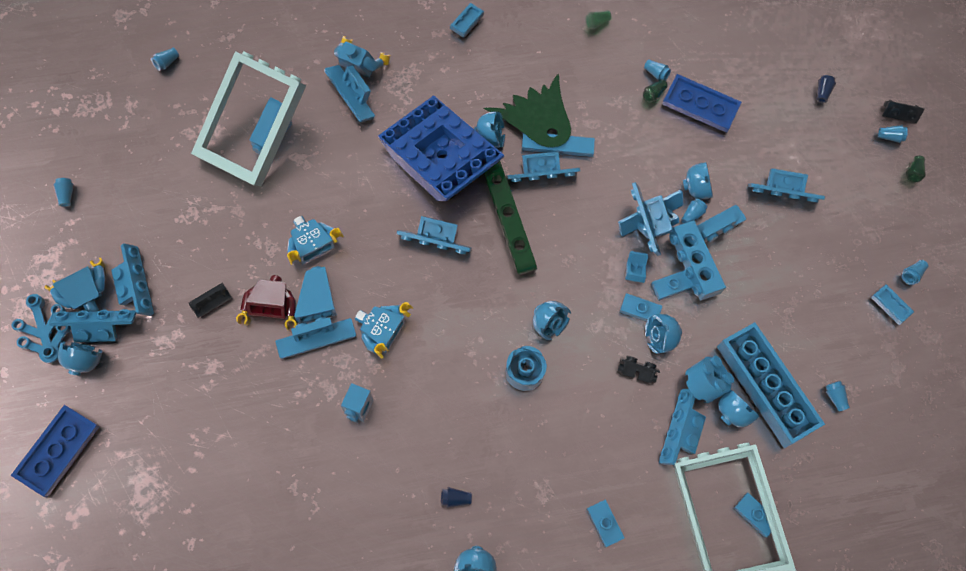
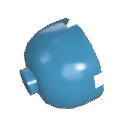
M495 111L483 114L479 118L477 127H474V130L495 148L504 146L505 134L502 135V129L505 127L501 113Z
M707 162L693 165L687 171L686 179L683 180L684 189L689 190L690 195L695 199L704 200L712 198L713 193Z
M547 301L538 305L533 315L534 329L545 340H552L551 336L554 334L556 336L560 335L569 323L570 318L567 315L568 313L571 314L570 309L558 301Z
M667 314L652 315L653 317H649L645 326L646 337L650 336L651 343H648V346L652 352L658 354L674 350L679 345L682 336V329L676 319Z
M60 342L58 350L59 363L63 368L69 370V374L80 376L81 372H89L99 364L103 352L101 349L96 352L93 351L95 347L71 342V346L65 345L66 342Z
M731 389L722 395L719 400L718 407L721 414H723L720 418L728 426L733 424L736 427L743 428L751 425L759 417Z
M473 546L471 549L460 553L455 562L454 571H497L494 557L480 546Z

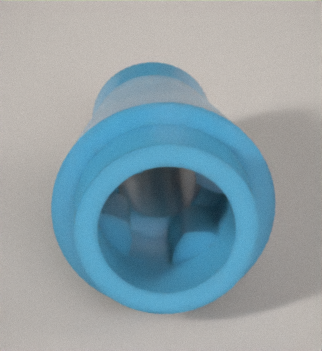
M173 47L154 54L151 61L157 70H165L179 57V53Z
M650 59L644 65V69L649 71L658 81H666L671 73L668 65Z
M903 125L880 127L878 138L900 143L901 141H906L908 129L903 127Z
M69 178L55 179L53 185L58 205L62 207L70 206L74 186L72 180Z
M697 198L691 201L681 221L683 223L696 221L706 213L707 205Z
M919 260L917 263L904 269L902 273L903 281L909 285L919 283L929 267L928 263L924 260Z
M841 381L826 385L827 391L825 392L836 406L838 412L850 408L846 388Z

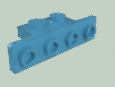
M340 65L325 68L324 72L358 121L364 122L374 119L375 115L367 105L371 90L354 66H347L345 72Z
M559 151L522 155L523 174L506 175V178L511 179V182H520L523 177H529V180H538L542 175H547V178H557L560 173H565V177L576 176L575 172H579L580 168L560 170Z
M771 168L767 186L754 183L748 184V187L753 188L754 192L764 193V190L771 191V195L782 196V193L789 194V198L800 199L802 196L807 197V201L816 203L819 200H825V196L805 193L808 178L806 174Z
M636 182L632 183L633 190H631L633 199L637 200L639 204L636 208L639 217H643L644 220L642 228L645 235L648 234L649 249L659 256L661 252L656 238L674 231L664 199L660 195L644 201L639 185Z
M681 190L663 198L672 226L679 223V217L672 211L684 204L683 192ZM638 212L618 222L621 236H625L638 229L649 239L648 234L645 235L642 224H644L643 217L640 218Z
M734 205L697 225L704 242H712L719 237L718 235L726 234L733 230L735 226L744 222L746 217L740 208ZM684 242L686 246L691 247L690 243Z
M421 216L417 234L397 230V234L401 235V239L412 241V238L418 239L420 244L430 245V243L437 244V248L445 250L451 247L456 249L455 252L466 254V252H471L472 247L454 243L458 224Z
M123 243L121 250L124 262L111 270L119 305H127L133 301L137 314L151 316L154 314L139 248Z
M136 310L59 311L53 314L49 324L51 327L71 326L74 342L116 341L115 325L133 324Z
M321 317L309 324L300 323L296 325L295 328L291 329L292 336L276 340V346L280 359H284L356 337V332L351 318L332 323L330 317Z
M682 389L678 396L659 463L663 465H675L680 449L689 454L696 453L706 416L692 409L696 397L689 389Z

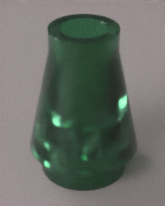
M609 10L589 12L585 17L587 27L596 29L611 20V12Z
M661 79L647 86L643 92L644 99L649 103L656 102L668 87L667 82Z
M917 155L914 157L906 172L908 180L920 182L925 178V158L923 156Z

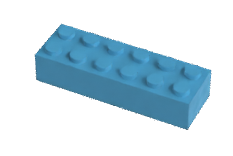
M755 322L722 340L717 346L783 448L790 446L825 425Z

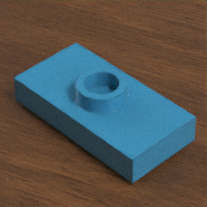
M470 3L450 25V29L464 38L484 16V11Z
M685 270L651 283L658 301L693 289L692 281L687 278Z
M887 284L871 297L898 325L902 324L914 313Z
M626 293L620 313L647 322L649 317H653L652 315L661 313L662 305Z
M746 493L733 509L766 538L771 534L764 508L754 497Z
M606 499L586 509L605 548L625 538Z

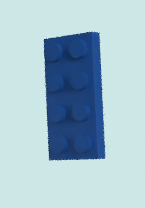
M677 74L662 105L727 133L742 102Z
M64 405L10 476L47 498L100 426Z

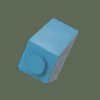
M272 97L268 100L249 139L253 151L259 155L282 105L281 102ZM290 121L289 126H288L286 132H287L288 129L291 127L292 121Z
M316 266L305 273L295 311V319L298 324L315 321L321 317L336 316L328 273L325 267Z

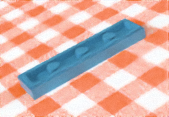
M523 133L522 150L544 153L559 151V154L593 157L595 138L570 136L563 145L551 148L535 143ZM548 134L550 137L557 136L555 134Z

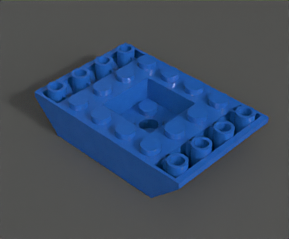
M434 95L378 135L379 140L392 159L437 201L449 200L504 158V154ZM440 155H447L445 158H438Z

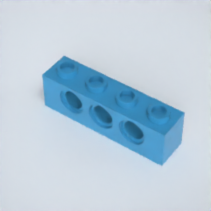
M695 221L673 227L674 231L670 233L669 239L671 244L676 247L677 257L685 267L687 278L692 281L694 294L699 297L700 301L721 294L726 286ZM684 242L690 243L691 247L686 246ZM692 258L697 259L699 264L693 262ZM700 275L705 276L707 281L702 280Z

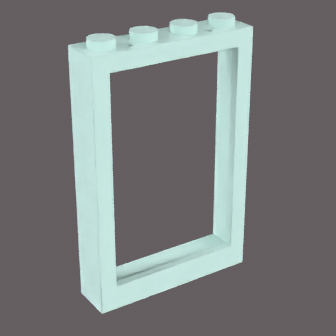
M235 51L191 154L252 185L262 186L306 85L300 83L302 79L292 74L290 77L284 75L286 71L276 66L273 70L269 68V63L261 59L258 62L253 60L254 56L245 51L242 54ZM243 64L290 86L253 171L207 149Z
M747 442L737 445L738 449L730 450L729 447L718 449V453L712 455L709 452L698 454V458L690 460L689 457L677 459L678 463H675L674 470L703 571H712V567L684 472L746 457L749 460L780 561L737 571H796L756 444L750 445Z

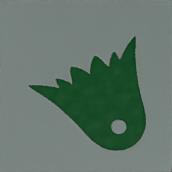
M559 74L553 79L549 89L545 84L542 86L541 94L530 87L528 89V99L519 95H513L515 106L503 103L506 109L483 108L489 112H500L504 120L519 129L535 143L544 147L561 146L568 141L571 135V125L560 91ZM553 128L557 130L558 134L555 137H550L547 131Z

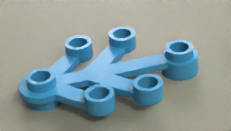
M38 294L29 295L26 299V305L33 312L37 328L27 325L21 319L14 320L11 326L17 332H25L40 338L43 346L31 342L26 336L19 337L16 344L21 349H29L39 353L40 359L45 363L56 362L58 360L60 342H62L71 327L66 326L64 330H61L62 326H56L58 332L51 341L50 334L54 327H51L49 322L58 308H61L60 311H65V308L60 304L53 305L51 307L52 315L46 324L41 310L45 305V300ZM22 323L21 327L17 328V325ZM27 340L26 344L22 346V342ZM52 350L51 354L47 355V352Z

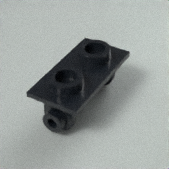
M889 100L884 102L883 107L885 110L882 116L917 123L925 108Z
M222 282L188 303L197 318H200L230 300L232 296Z
M629 355L626 358L621 357V361H624V363L619 364L617 371H620L622 375L634 378L636 371L640 372L639 380L650 384L652 382L656 383L658 375H655V372L660 373V370L656 368V364L645 361V364L637 362V358Z

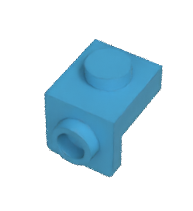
M630 251L626 263L625 280L645 282L648 254Z

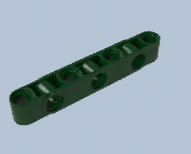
M499 161L485 171L484 176L517 272L521 275L537 270V265L503 167ZM496 181H500V182H501L500 184H497V185L494 184V182H496ZM506 213H512V214H513V215L510 216V217L504 216ZM518 245L524 246L522 250H517L515 247Z

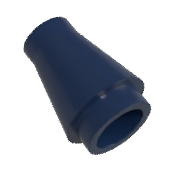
M823 75L818 80V102H828V98L836 85L833 76Z
M450 487L442 489L441 506L450 508L471 505V492Z

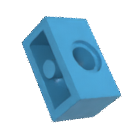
M351 383L341 407L344 414L347 415V419L353 422H358V420L364 422L374 400L370 390Z

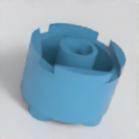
M523 346L512 351L506 363L505 374L507 381L518 390H534L543 381L547 368L546 360L538 349L531 346ZM525 366L528 367V370H527V371H524V370H523V368H524Z
M718 356L705 357L685 372V376L688 375L689 380L686 383L690 392L698 400H705V403H711L729 392L732 383H734L733 375L726 370Z

